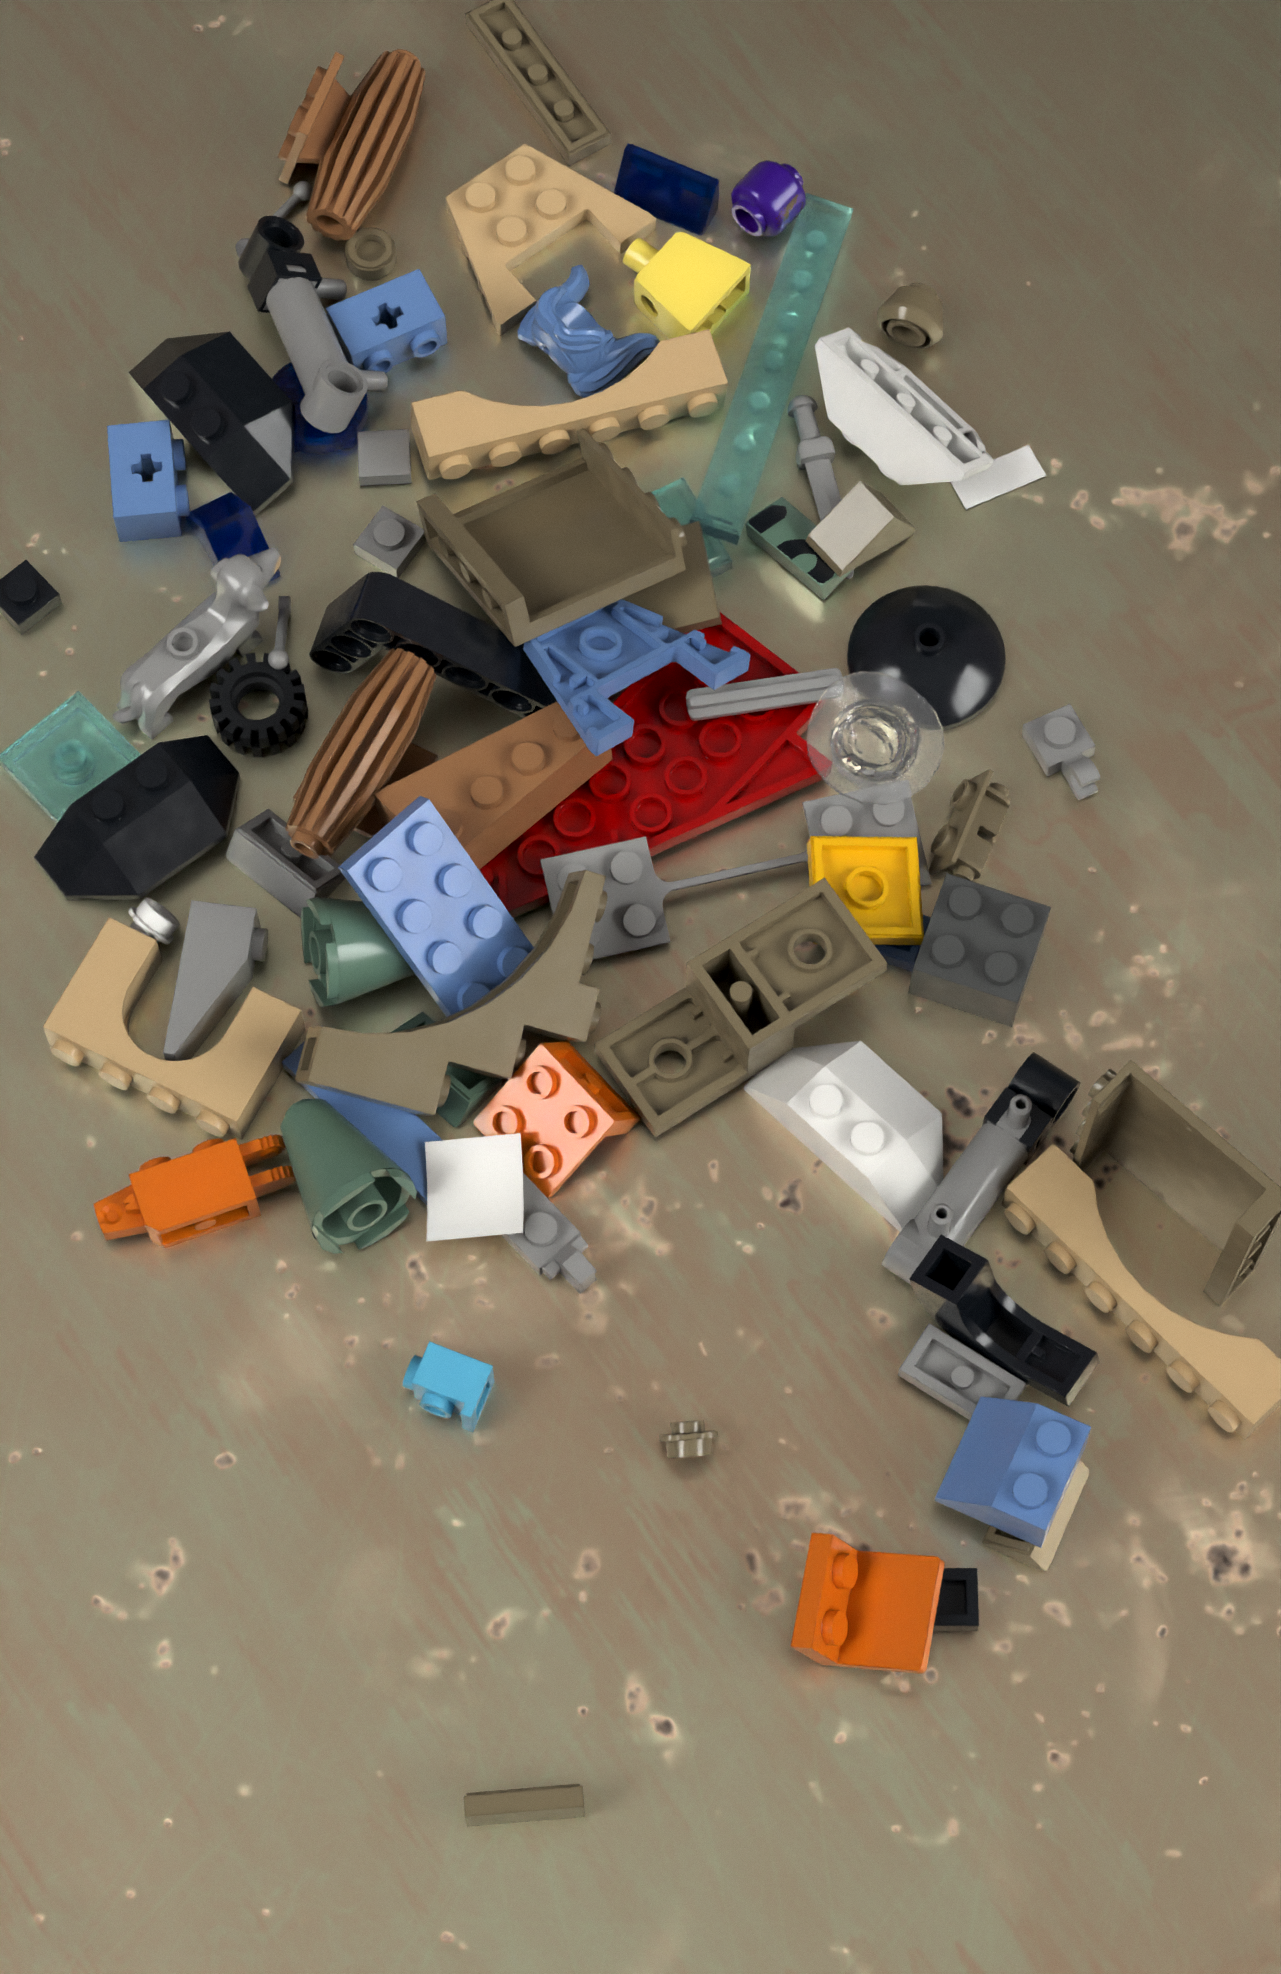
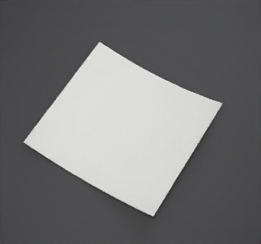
M520 1133L425 1142L427 1171L426 1241L523 1233L524 1197Z

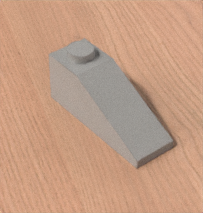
M191 900L163 1050L165 1060L182 1061L191 1059L252 980L255 961H264L268 945V929L261 928L256 908Z

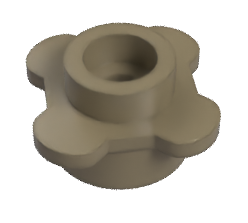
M704 1420L670 1423L671 1434L659 1435L661 1442L666 1441L667 1458L712 1455V1438L718 1437V1432L715 1430L705 1431Z

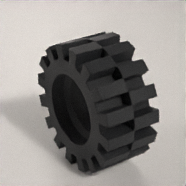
M255 653L246 654L247 664L244 665L239 663L237 657L230 660V672L228 673L221 668L216 674L218 684L212 682L210 686L211 699H209L216 732L221 734L222 741L228 747L234 743L236 752L245 755L247 747L252 748L253 757H263L262 748L270 747L272 756L281 753L279 743L284 742L290 748L296 743L294 733L302 735L305 729L304 719H308L307 700L301 676L296 669L291 672L289 662L283 669L272 668L268 662V653H264L263 662L256 661ZM265 690L277 696L279 699L277 711L265 719H247L238 710L240 700L250 692Z

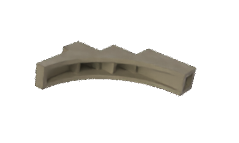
M588 870L569 873L555 913L532 951L505 981L471 1006L435 1023L394 1033H359L324 1026L308 1027L294 1081L417 1115L435 1116L437 1107L444 1105L450 1090L451 1078L450 1075L446 1074L447 1066L495 1079H511L513 1070L517 1071L521 1066L526 1052V1040L521 1038L523 1030L568 1041L569 1043L586 1042L588 1034H592L595 1031L599 1022L601 1005L596 1001L600 988L579 982L581 975L584 976L588 972L593 960L594 946L589 942L594 922L600 921L606 908L607 892L603 890L606 876Z

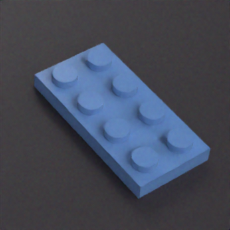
M422 796L416 798L338 867L446 1017L471 1006L505 981L534 948L428 798Z

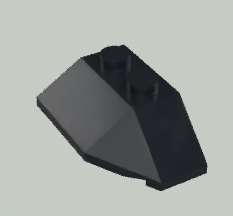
M230 331L167 338L129 372L143 391L254 516L258 515L294 483V466L292 464L295 445V404Z
M208 735L159 742L70 804L34 856V859L66 900H81L82 898L101 900L141 899L227 838L240 774Z

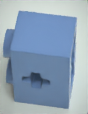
M420 269L326 307L327 317L347 362L360 370L383 371L386 374L393 366L414 357L422 358L429 356L437 351L440 346L448 343L445 315Z
M170 420L108 425L113 518L119 541L128 542L182 536L181 516H190L187 485H178L177 471L186 470L183 439L173 438Z

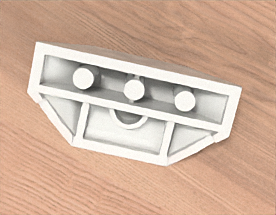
M850 328L818 339L815 344V351L827 417L842 431L844 438L849 443L859 447L878 465L879 470L886 477L896 481L899 485L952 482L964 480L991 467L994 460L991 455L986 453L985 445L977 432L903 364L878 347L862 342L861 336Z
M862 1041L793 1048L756 1074L744 1086V1090L899 1232L911 1219H915L943 1180L942 1113Z

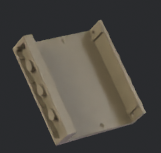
M1130 1060L1118 1073L1112 1069L1107 1070L1090 1089L1088 1095L1092 1099L1082 1112V1115L1086 1118L1076 1131V1134L1080 1137L1070 1149V1152L1074 1155L1073 1162L1084 1172L1106 1151L1222 1251L1203 1292L1221 1306L1258 1266L1281 1220V1187L1135 1062Z

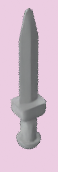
M799 395L790 401L787 411L788 416L795 419L801 440L796 451L798 469H806L821 522L841 501L831 465L836 453L832 440L827 436L820 435L814 414L818 408L816 401L810 396ZM854 570L846 577L847 579L853 577Z

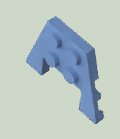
M623 599L525 642L523 648L580 737L595 756L627 740L633 734L634 719L607 699L608 697L671 662H677L715 690L748 671L750 654L736 646L731 648L730 653L706 643L704 639L705 634L697 630L684 634L662 625L663 616Z

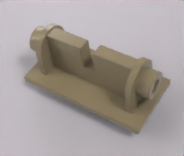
M988 769L970 780L964 779L954 791L950 800V807L954 808L948 824L939 830L931 845V852L935 855L929 867V874L933 875L945 868H949L953 871L952 875L969 881L980 878L993 844L978 836L977 832L980 830L990 837L996 836L1011 804L1008 798L1009 789L999 783L989 784L994 771Z

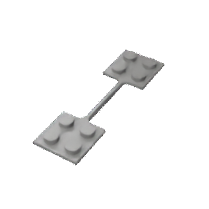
M907 779L802 802L810 836L917 837L920 885L932 884ZM646 837L541 859L540 863L552 914L555 913L569 873L588 870L606 876L603 890L607 892L606 908L600 921L594 922L589 942L594 946V960L670 943L663 911V900L671 891L802 862L808 863V854L806 849L800 854L674 882L663 881L655 874Z

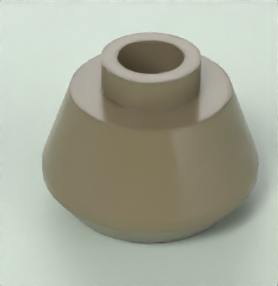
M911 283L909 286L899 287L877 311V320L884 335L895 343L912 349H926L940 342L944 334L943 304L937 297L936 291L922 283Z

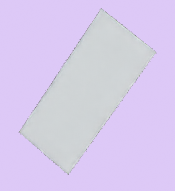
M1027 445L994 459L993 464L988 470L964 480L952 481L950 483L967 510L1043 478L1046 474L1030 446Z

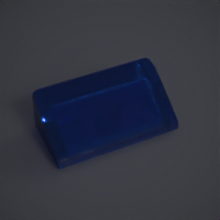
M627 144L624 149L614 193L649 212L657 219L696 235H703L718 210L719 180L633 144Z

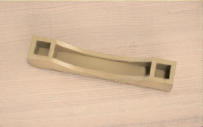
M710 329L660 341L648 358L626 378L594 395L561 404L524 406L491 401L460 390L411 402V428L428 480L439 477L456 479L466 475L471 469L491 464L495 467H504L517 462L523 456L540 452L546 455L562 452L570 445L579 443L577 431L582 428L596 442H604L613 439L620 432L640 427L644 430H652L665 425L669 420L688 415L694 418L710 415L718 408L724 407L728 381Z
M1054 1143L1006 1187L1001 1205L1005 1208L1004 1214L1010 1224L1024 1235L1031 1233L1046 1247L1044 1253L1048 1260L1064 1274H1068L1071 1271L1086 1286L1085 1293L1098 1309L1104 1313L1112 1311L1126 1324V1333L1137 1347L1147 1353L1154 1351L1168 1365L1166 1368L1167 1373L1181 1389L1188 1393L1194 1390L1209 1405L1208 1412L1220 1427L1230 1433L1236 1431L1246 1439L1281 1405V1360L1261 1340L1228 1335L1197 1325L1169 1310L1144 1290L1124 1267L1107 1238L1097 1208L1094 1181Z

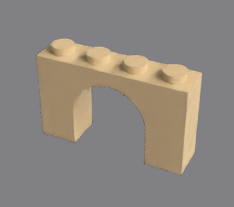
M109 917L43 1025L44 1032L51 1046L50 1051L57 1058L72 1066L78 1067L83 1062L100 1070L98 1072L99 1076L114 1087L127 1090L130 1085L147 1093V1099L163 1111L175 1114L179 1109L196 1117V1124L212 1135L224 1137L228 1133L242 1140L283 1070L282 1061L294 1051L306 1030L302 1011L252 987L227 1032L212 1049L198 1057L182 1061H168L155 1058L142 1051L129 1037V1023L135 1006L163 961L157 940Z

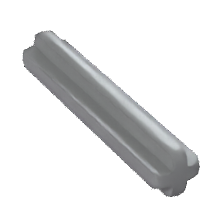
M830 668L724 684L715 690L710 687L691 689L686 692L687 712L691 720L698 721L837 700L844 696V681L839 669Z

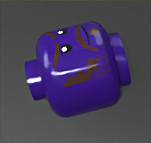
M769 160L757 163L735 185L731 193L733 205L731 211L734 220L745 232L752 236L773 237L781 234L802 212L806 205L801 175L789 164H779Z

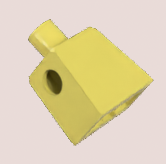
M685 232L675 233L660 250H657L643 239L637 238L629 246L623 258V263L638 273L634 280V303L636 307L669 339L710 329L712 334L749 293L751 270L749 263Z

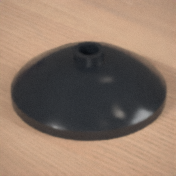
M929 585L898 589L873 602L855 623L850 635L847 651V668L852 686L868 709L894 726L918 732L949 730L961 726L981 714L993 701L1000 688L1006 660L1001 633L991 616L979 604L954 590ZM924 637H931L937 641V644L929 647L923 645L920 640Z

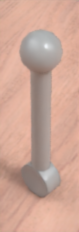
M306 181L298 182L294 186V194L272 216L285 218L300 201H307L311 198L312 186ZM244 238L237 242L235 248L239 258L249 238Z
M279 596L275 647L268 655L269 665L278 670L286 667L289 662L288 654L285 651L288 618L291 615L290 596Z

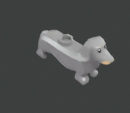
M270 548L248 557L243 554H237L231 558L225 557L218 561L210 572L211 577L216 581L217 591L205 599L148 653L123 673L120 680V701L117 703L119 711L113 714L115 721L124 724L136 719L138 720L140 730L153 740L173 722L172 715L167 711L179 695L219 671L233 657L235 651L244 658L246 654L263 642L256 628L259 625V612L267 610L269 605L262 590L280 566L281 556L277 549Z

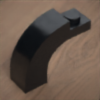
M943 1235L939 1236L909 1278L914 1293L922 1306L949 1336L1025 1382L1024 1390L1030 1385L1069 1407L1100 1362L1096 1351L1046 1325L1014 1302L995 1280L989 1261L986 1258Z

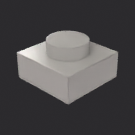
M382 506L353 544L354 552L357 556L379 569L399 578L425 544L426 537L423 528Z

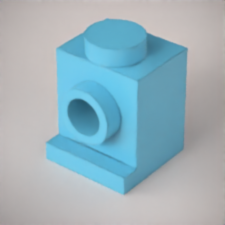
M429 1341L423 1357L414 1355L411 1359L402 1386L413 1391L414 1398L421 1400L419 1405L427 1412L442 1418H451L453 1413L460 1415L462 1428L474 1432L495 1382L493 1366Z

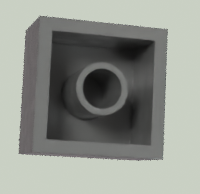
M946 873L912 969L908 993L1012 1027L1046 929L1051 907Z

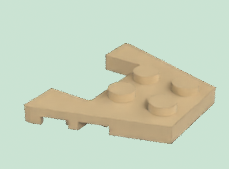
M523 144L445 197L447 211L467 260L469 259L474 270L481 295H484L489 307L494 327L500 336L519 324L526 313L536 304L535 298L510 272L524 261L586 220L590 221L620 254L626 251L637 238L643 239L656 230V219L652 214L527 144Z

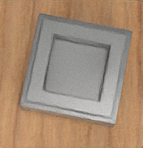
M409 429L357 432L360 486L412 483Z

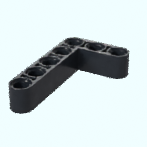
M382 572L366 574L327 606L309 653L311 660L320 667L332 672L348 674L356 670L382 649L390 651L391 649L396 650L399 648L406 652L410 651L415 656L424 659L429 666H432L436 675L522 718L557 702L523 650L524 643L514 647L499 628L395 576Z

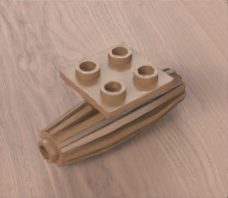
M397 49L392 52H383L351 96L336 80L345 56L335 52L328 69L320 66L317 67L306 91V96L301 106L299 105L290 124L287 136L277 158L285 161L279 180L288 184L297 163L319 164L306 220L315 231L320 232L326 238L330 237L336 241L341 239L347 241L353 237L383 195L412 132L426 72L424 68H421L419 59L407 50Z
M399 648L396 650L391 649L348 699L310 763L301 785L293 796L294 806L285 829L291 837V846L299 853L313 859L319 858L320 855L326 856L328 854L331 856L352 831L371 839L384 827L379 818L375 804L376 797L373 793L438 761V755L411 743L417 732L437 677L432 666H429L424 659L415 656L410 651L406 652Z

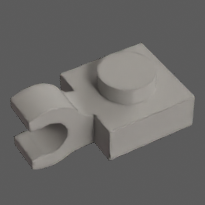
M1071 704L1023 724L1022 736L1046 776L1062 771L1078 800L1098 792L1094 782L1100 780V774L1090 757L1094 756L1096 745Z

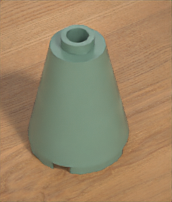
M323 897L308 898L306 900L309 907H303L301 913L302 949L304 962L312 963L313 969L319 978L308 980L313 996L319 1006L322 1008L335 1006L415 975L363 901Z
M302 1099L294 1103L287 1110L281 1123L280 1131L312 1234L323 1250L333 1254L343 1253L339 1245L353 1242L359 1250L389 1235L406 1219L410 1211L405 1204L410 1195L416 1200L417 1190L410 1176L326 1100Z

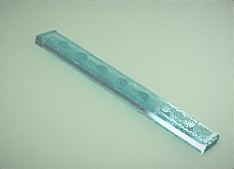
M809 193L805 194L806 205L798 214L689 523L699 521L703 534L735 545L738 544L854 210L853 208Z

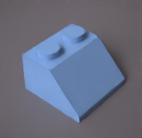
M981 1396L937 1492L935 1501L1042 1548L1085 1450L1091 1426L1038 1403Z

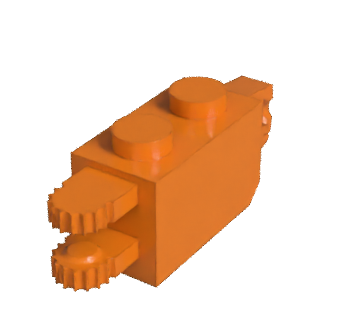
M277 1134L264 1136L263 1138L240 1145L237 1144L236 1138L225 1142L219 1138L211 1139L195 1146L192 1150L193 1153L172 1160L170 1157H158L143 1163L139 1167V1171L128 1174L131 1185L94 1203L95 1213L105 1239L111 1240L148 1233L151 1242L168 1248L261 1216L257 1198L288 1187L296 1179L292 1167L288 1165L275 1167L251 1176L248 1175L246 1167L282 1153L286 1148L282 1136Z

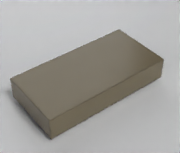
M580 1784L466 1793L467 1796H464L467 1827L585 1817L583 1786H580Z

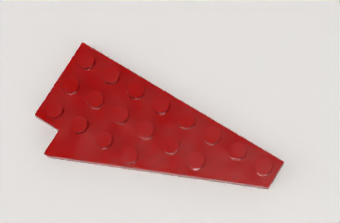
M721 612L722 624L697 630L705 634L704 639L706 643L729 653L731 648L736 646L750 654L748 671L726 684L799 673ZM671 662L628 686L613 702L614 705L634 719L632 737L611 748L613 759L484 865L480 872L511 916L515 918L549 903L540 863L541 859L646 837L650 856H654L826 779L834 771V762L800 736L828 708L830 701L693 721L687 712L686 692L691 689L709 686L677 662Z

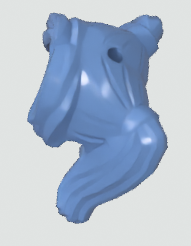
M577 265L572 267L570 277L565 283L545 291L536 304L526 313L518 329V339L532 347H539L544 353L548 354L553 362L567 374L568 383L573 388L575 394L585 398L602 392L619 382L642 359L650 355L660 341L650 333H635L617 339L613 337L611 330L601 327L582 305L578 304L587 293L590 282L588 273L583 265Z

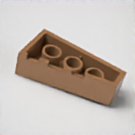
M557 701L374 792L373 795L376 797L375 804L383 826L387 825L419 796L430 799L480 870L613 759L612 750L609 749L598 756L591 753Z

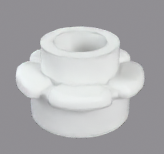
M146 897L137 908L130 907L128 911L134 920L129 926L130 928L157 940V943L160 941L164 944H170L173 941L172 934L180 923L161 904Z

